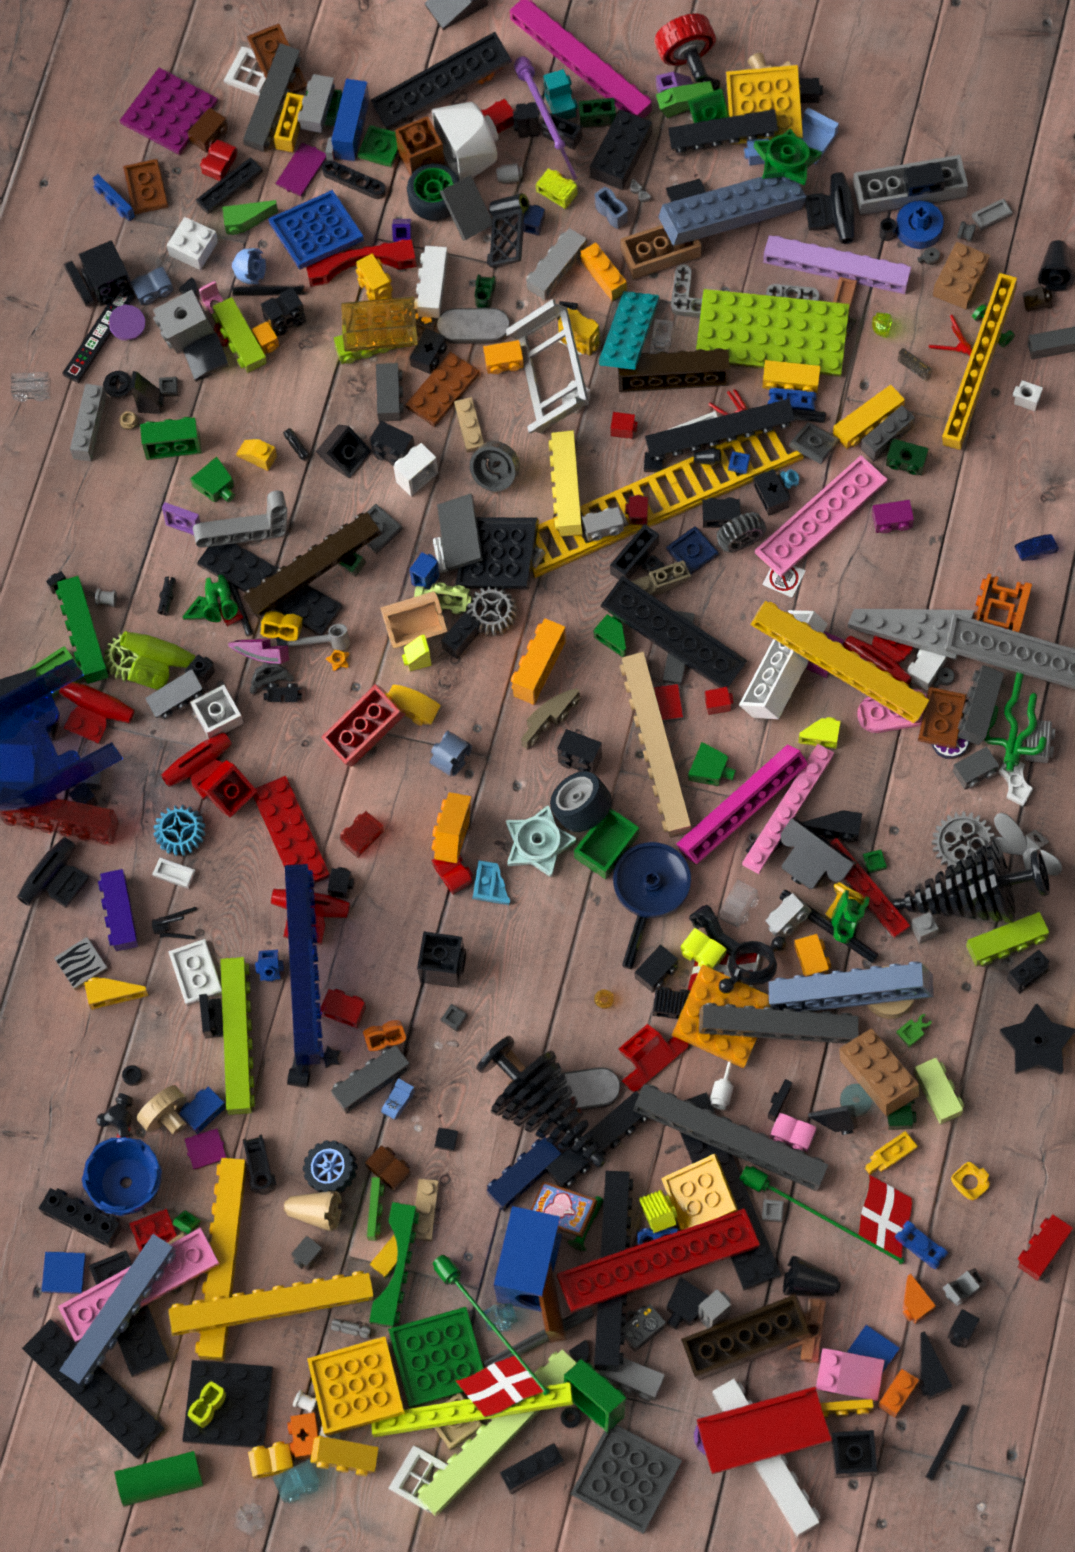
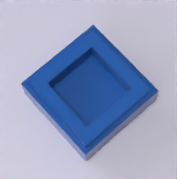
M732 451L728 471L746 474L750 455Z

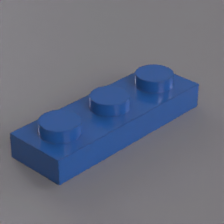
M99 174L93 177L95 191L99 195L103 194L106 202L110 206L114 205L122 218L125 217L128 221H131L135 217L132 207Z

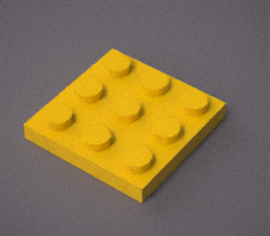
M716 1154L661 1178L671 1204L677 1212L678 1217L676 1219L681 1230L738 1211Z

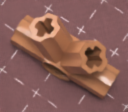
M808 1299L807 1313L805 1314L809 1328L815 1326L819 1331L817 1334L812 1335L813 1337L787 1346L788 1351L802 1346L801 1361L818 1363L826 1301Z

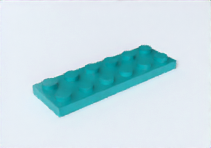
M623 291L599 358V366L636 370L659 303V295Z

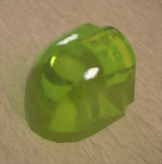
M877 312L876 316L872 318L873 332L880 337L888 338L892 325V316L888 313Z

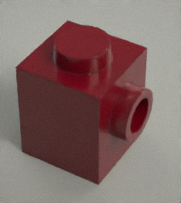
M642 495L629 496V503H625V514L629 515V525L648 524V497Z

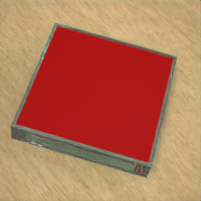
M679 683L653 686L663 723L684 720Z

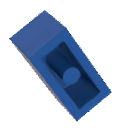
M209 1086L206 1089H201L191 1103L187 1102L183 1105L179 1113L185 1123L197 1135L226 1109L225 1103Z

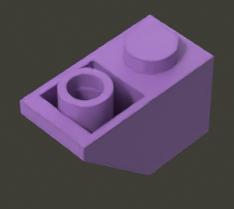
M676 72L656 76V89L658 93L672 87L692 84L691 77Z

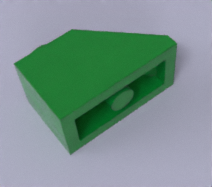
M606 614L593 630L594 638L619 656L626 657V646L621 621L615 616L611 617Z

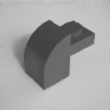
M976 1268L966 1271L957 1280L946 1284L943 1289L946 1297L956 1306H959L978 1293L987 1283Z

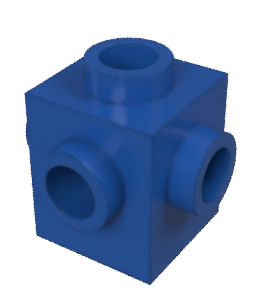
M278 949L259 951L258 962H255L256 974L260 973L261 981L271 982L280 979V974L284 971L283 960H279Z

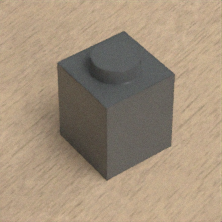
M306 1236L291 1253L294 1259L292 1262L300 1269L304 1267L309 1270L324 1251L321 1246Z

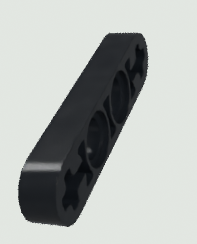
M332 160L325 161L322 164L324 177L374 199H381L386 194L385 185L379 180ZM349 173L351 177L344 180L341 178V175ZM365 180L367 183L364 186H358L357 182Z

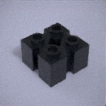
M293 287L280 293L279 297L275 299L272 297L260 304L264 322L268 321L276 336H282L288 332V328L292 326L293 328L300 327L306 322L303 303Z

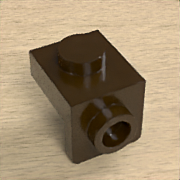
M1040 286L1023 293L1025 309L1028 312L1046 306L1048 309L1053 308V295L1045 287Z

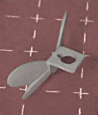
M998 813L995 816L994 823L1002 837H994L993 839L998 842L1002 852L1023 855L1024 866L1028 870L1032 869L1031 852L1039 849L1043 855L1048 874L1056 876L1061 873L1062 864L1059 859L1051 853L1040 849L1049 842L1037 830H1033L1024 836L1018 824L1009 815ZM1033 836L1038 837L1041 840V842H1036Z

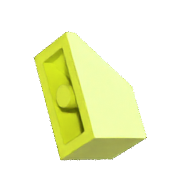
M425 634L420 635L404 647L405 654L402 655L404 666L408 665L410 671L432 666Z
M831 717L819 719L799 733L798 743L813 746L819 744L825 748L836 749L840 721Z

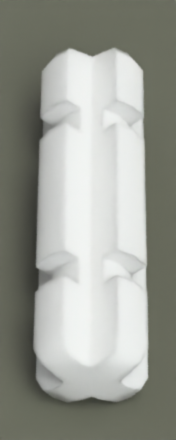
M442 537L434 538L433 544L439 572H448Z

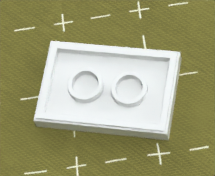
M206 939L168 951L186 1006L200 1002V994H207L208 998L222 994V987Z

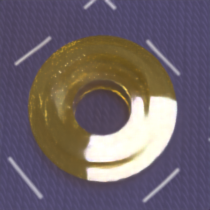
M602 989L596 992L594 1002L597 1007L607 1009L613 1004L614 996L609 990ZM602 997H606L608 1000L606 1002H601L600 999Z

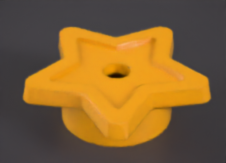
M334 649L331 656L326 658V661L332 664L333 671L340 667L348 668L349 665L346 660L350 653H343Z

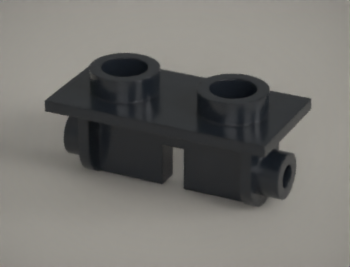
M268 683V687H263V690H267V693H264V700H267V702H281V695H285V702L302 701V693H299V690L303 689V687H298V683H287V687H279V683Z

